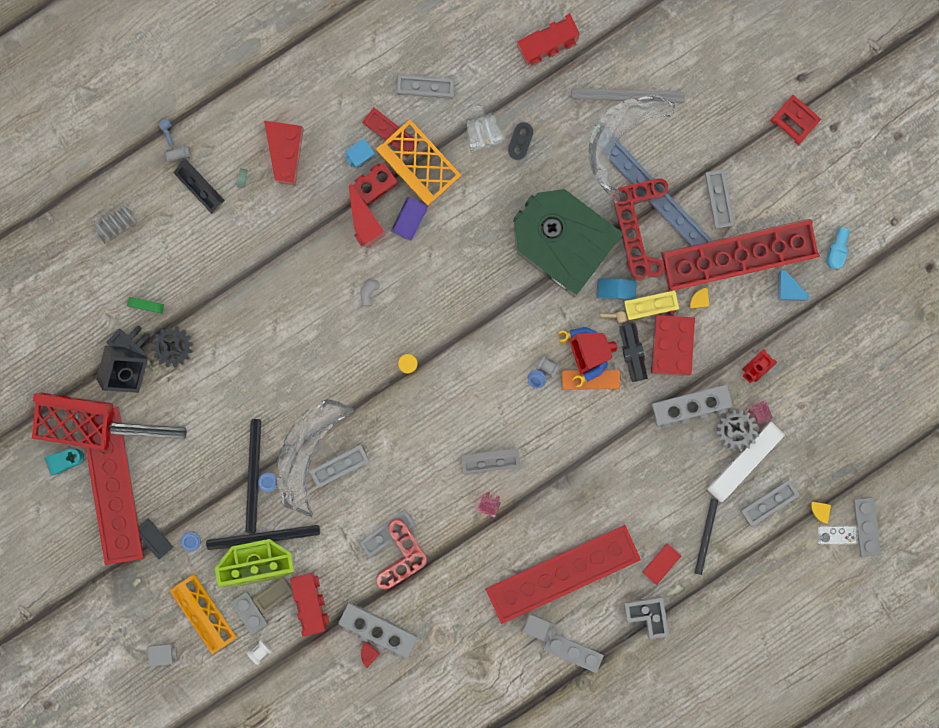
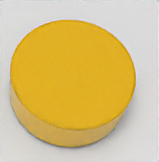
M405 354L399 359L398 366L402 372L412 373L416 370L418 362L413 355Z

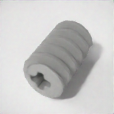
M120 205L121 212L114 209V216L107 213L108 220L101 217V224L94 221L95 230L104 244V237L111 240V233L118 236L117 229L124 232V225L131 228V221L137 224L130 210L123 205Z

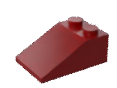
M350 184L349 194L353 224L356 231L354 236L361 246L365 245L368 248L386 236V234L354 186Z

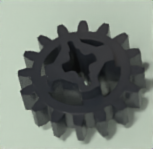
M168 326V331L161 329V335L155 334L158 339L157 341H152L156 347L152 348L151 351L157 352L154 358H161L160 364L166 362V367H170L172 363L174 368H177L178 363L184 365V359L190 360L188 353H193L194 351L189 348L194 343L188 341L191 339V336H185L186 330L179 332V327L176 326L173 330L171 326ZM170 334H176L173 339L166 338ZM183 341L185 343V350H182L181 346ZM166 342L172 344L176 343L175 347L178 351H169L170 346ZM161 343L163 344V347H164L163 353H161V350H160V345H161ZM172 355L179 356L178 359L169 360V358H171Z

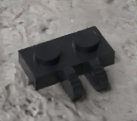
M140 326L135 327L129 335L119 328L106 343L110 346L125 347L147 357L148 354L140 347L151 336L147 333L136 344L132 339L142 330Z

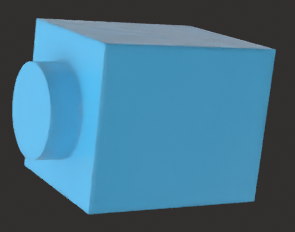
M364 138L345 151L347 154L345 157L350 167L355 166L356 169L376 157Z

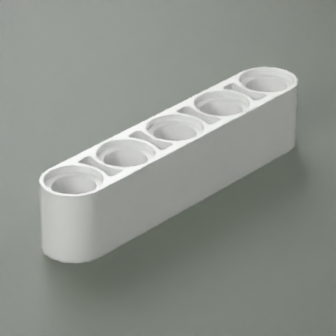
M772 421L763 427L758 433V437L753 438L756 443L750 442V448L745 447L707 488L721 503L784 437L785 434Z

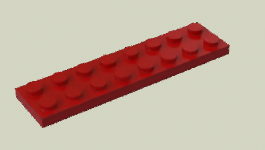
M114 407L113 411H110L106 450L85 447L105 565L144 559L124 435L110 433L111 423H122L119 407ZM80 413L82 423L87 417L84 413ZM97 414L92 418L98 427L103 424L104 415ZM90 421L82 426L88 435L95 430ZM96 432L90 438L95 444L101 445V436Z
M623 525L489 586L485 590L500 623L503 624L641 561V558L626 525Z

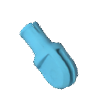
M838 227L835 242L829 246L826 263L831 269H840L845 263L848 253L846 243L850 233L849 229Z

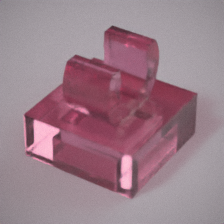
M766 400L753 405V408L747 411L749 413L754 412L757 416L755 419L760 424L773 418Z
M487 492L482 497L477 511L495 517L501 504L499 502L500 497L497 495L495 500L490 499V492Z

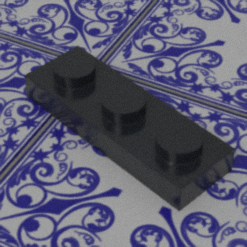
M187 159L181 161L173 172L211 214L215 213L225 201Z

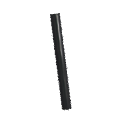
M711 498L695 574L702 575L719 501Z

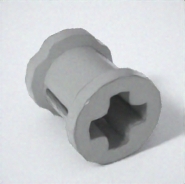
M544 354L536 369H541L548 373L553 379L561 363L553 362Z

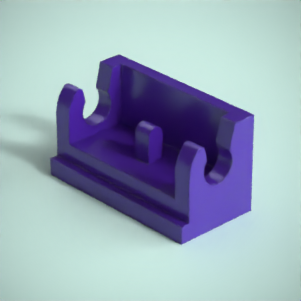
M407 197L390 232L412 241L429 206L411 197Z

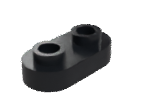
M521 122L514 129L508 148L509 156L514 160H521L527 154L533 136V128L529 123ZM521 130H526V131H527V135H526V136H522V135L520 134V131H521ZM515 148H520V149H521V153H520V154H516V153L514 152V149H515Z

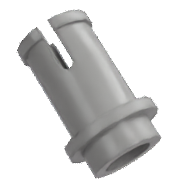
M182 145L181 148L166 150L168 162L180 159L188 160L191 157L189 146L185 147V145Z

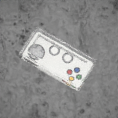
M818 526V545H858V526Z

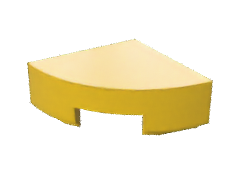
M703 288L694 294L690 301V309L709 307L707 288Z
M811 502V510L814 516L819 521L828 524L831 505Z

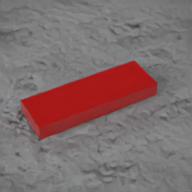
M374 107L362 122L385 141L400 128ZM404 131V138H413L410 134ZM393 140L390 145L401 151V141ZM403 141V151L413 152L415 141Z

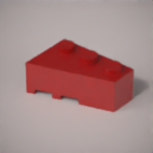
M570 13L565 15L566 19L558 23L552 22L549 24V27L541 31L538 30L517 41V47L526 66L529 64L534 66L542 62V58L546 56L551 58L559 54V50L563 48L568 50L577 45L576 42H578L580 33Z
M264 121L274 179L276 183L296 186L304 129L300 125Z

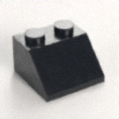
M105 346L96 380L103 391L139 393L148 358L125 347Z

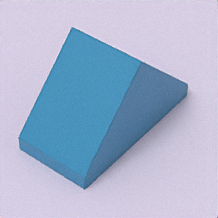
M784 269L778 273V300L806 301L810 298Z
M598 279L597 298L636 299L637 281Z

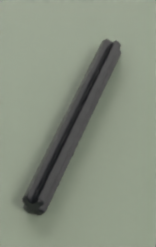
M251 419L246 533L256 532L261 440L260 419Z
M319 525L210 539L206 541L207 550H215L267 539L280 541L320 535Z

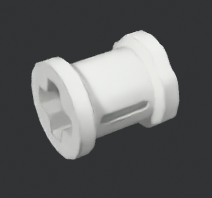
M260 639L259 644L251 651L249 650L247 655L258 665L260 660L268 653H272V650Z

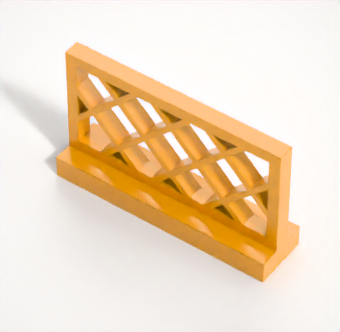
M410 119L389 139L376 148V152L427 206H430L462 176ZM409 125L415 130V138H404V130ZM393 140L401 141V151H392L388 145ZM403 141H415L414 152L403 151ZM417 141L426 142L428 144V152H416ZM403 154L414 155V165H405L402 162ZM416 155H428L427 166H417ZM430 155L439 156L441 167L429 166ZM416 168L427 169V179H418L415 176ZM429 169H441L440 180H429ZM443 169L451 170L456 176L451 180H442ZM429 182L440 183V190L435 195L428 190Z

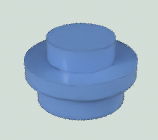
M533 370L528 375V383L533 388H541L547 382L545 374L541 371Z
M264 473L258 480L260 489L265 492L273 491L278 484L276 476L272 473Z
M194 532L184 534L181 539V545L186 551L197 550L201 543L200 537Z

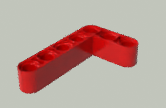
M662 178L620 187L613 195L619 228L624 233L622 240L632 278L637 281H642L647 277L649 267L633 204L664 197L668 191V183ZM656 184L663 185L664 191L662 193L655 191L654 186ZM638 188H642L645 190L646 195L638 197L635 191ZM625 193L627 200L624 202L619 201L617 194ZM628 211L631 213L632 218L624 220L621 217V213ZM634 230L636 237L629 239L626 236V231ZM637 248L640 250L641 255L633 257L630 254V250ZM642 267L645 270V274L643 276L636 275L635 268Z

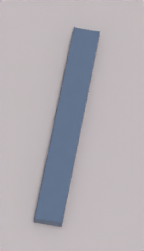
M610 132L595 144L600 152L631 184L654 180ZM659 184L654 186L656 192L662 193L664 191ZM637 189L643 197L646 195L644 189ZM668 193L662 198L648 201L690 246L713 241Z

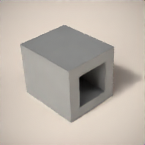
M529 615L523 633L542 641L550 642L555 636L556 624L536 615Z
M173 643L150 645L147 647L149 667L173 664L175 659L178 658L177 648L173 646Z

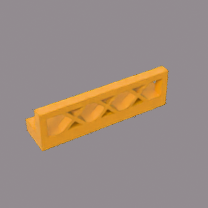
M195 574L170 590V593L211 654H214L237 638ZM191 581L195 586V592L189 591L185 584ZM198 598L204 599L206 608L200 607ZM209 614L216 617V624L210 622ZM220 630L225 631L229 636V639L225 642L220 637Z

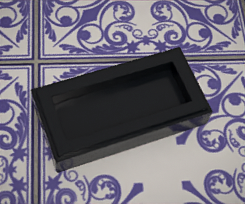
M149 518L139 526L141 540L159 560L174 547Z

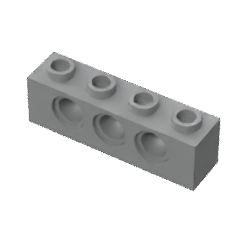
M727 384L651 404L656 426L661 425L662 429L672 427V422L680 421V424L691 422V417L698 416L699 419L710 417L709 413L717 411V414L729 412L728 408L733 407ZM708 397H712L715 400L713 408H709L706 405ZM689 402H694L697 406L694 413L689 412L687 409ZM672 406L678 409V415L675 418L671 417L668 413L669 408Z
M351 602L348 603L338 623L341 625V630L350 634L353 631L359 634V639L365 642L371 640L376 643L375 646L384 651L387 648L393 651L392 655L403 659V657L408 658L418 638L417 635ZM358 618L364 619L365 627H356L355 620ZM374 627H380L383 630V634L380 637L373 635L372 629ZM396 635L400 638V643L392 645L389 638Z

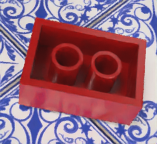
M655 316L651 373L691 376L695 317Z

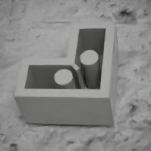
M662 596L623 602L627 623L645 620L649 639L669 636Z

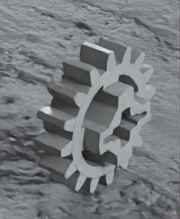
M733 410L732 415L728 412L726 413V419L720 418L722 424H717L720 431L716 433L720 437L719 441L721 444L724 443L726 449L731 446L732 451H735L736 448L743 451L744 446L748 449L750 448V442L756 443L753 437L759 436L756 432L759 426L755 424L757 421L754 417L751 418L752 415L749 412L745 415L743 410L739 414H737L736 410ZM748 424L750 425L749 433L747 432V429L749 427Z

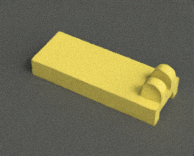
M675 290L624 301L628 320L679 310Z

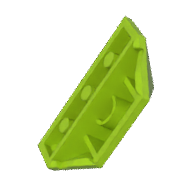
M270 539L232 546L215 567L218 587L245 586L279 579L294 573L291 553Z

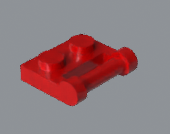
M792 95L771 118L770 122L777 124L799 146L822 119L796 96ZM785 114L803 132L801 134L797 133L780 117Z

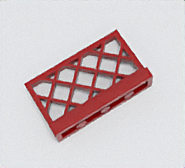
M42 392L34 394L35 411L31 439L106 450L110 411H113V403ZM41 406H47L51 412L46 418L40 413ZM60 409H65L69 415L63 421L57 415ZM79 411L83 412L87 417L81 424L74 416ZM97 414L104 415L103 424L99 427L92 419ZM52 416L59 423L53 429L47 423V420ZM69 419H72L77 426L71 432L64 424ZM88 421L95 428L89 435L82 427ZM42 424L49 431L45 436L38 435V428ZM59 427H62L67 434L62 439L58 438L54 432ZM78 429L85 436L80 442L76 441L72 435ZM96 432L101 436V445L95 444L90 438Z

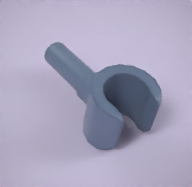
M164 118L160 121L159 126L164 132L169 146L174 143L167 129L172 125L167 118Z

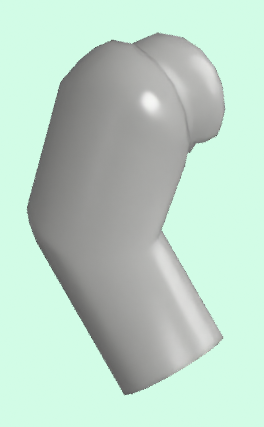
M368 280L361 288L362 306H371L370 294L374 290H378L380 286L377 280Z

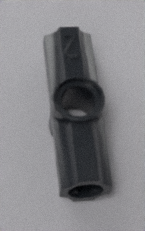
M630 323L619 326L623 343L622 351L625 362L628 364L631 382L648 379L644 363V350L642 343L639 342L636 324Z

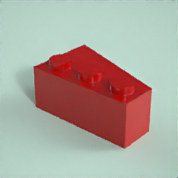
M314 572L291 577L290 583L294 602L298 610L297 616L303 630L301 631L302 637L326 631L327 625L330 622L328 614L323 612L322 606L325 605L323 594L319 595L317 587H320L318 575L314 576Z

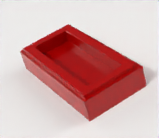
M666 543L642 573L658 585L682 556Z

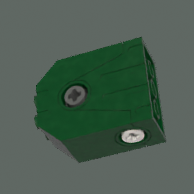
M565 189L539 192L536 196L531 195L525 203L526 209L523 212L520 210L513 220L515 222L513 229L517 255L575 298L624 233L612 224L610 225L608 221ZM554 227V232L549 233L548 229Z

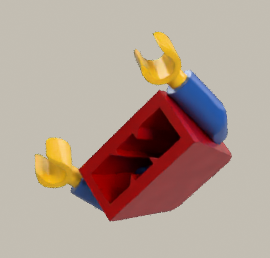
M587 327L570 330V333L566 331L558 333V336H566L564 340H559V343L566 344L569 341L579 372L583 374L582 377L575 376L572 379L574 381L579 378L582 381L576 388H580L584 381L589 382L600 376L608 367V361L612 359V352L617 351L615 341L607 342L604 333H597V331Z

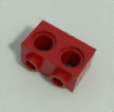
M385 163L382 165L376 164L370 169L371 173L366 176L363 174L354 180L355 184L353 186L367 206L398 184ZM378 174H387V180L379 182L377 180ZM364 184L372 186V190L369 193L361 191Z

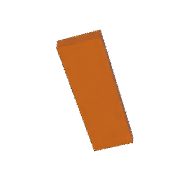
M562 370V390L620 389V370H604L600 376L589 382L584 381L580 388H576V386L581 384V379L577 378L574 381L572 379L575 376L582 377L583 374H580L579 370Z

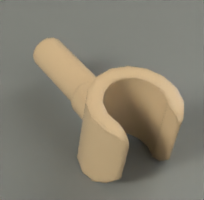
M625 312L600 313V318L617 317L618 323L628 321Z

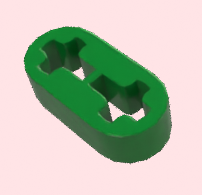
M129 297L127 303L128 307L162 314L164 304Z

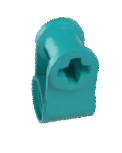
M68 449L45 457L50 475L67 471V469L82 464L84 453L80 449ZM73 454H76L77 458L71 460L70 457H72Z

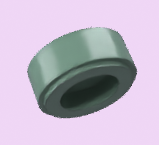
M240 168L237 187H245L247 169Z

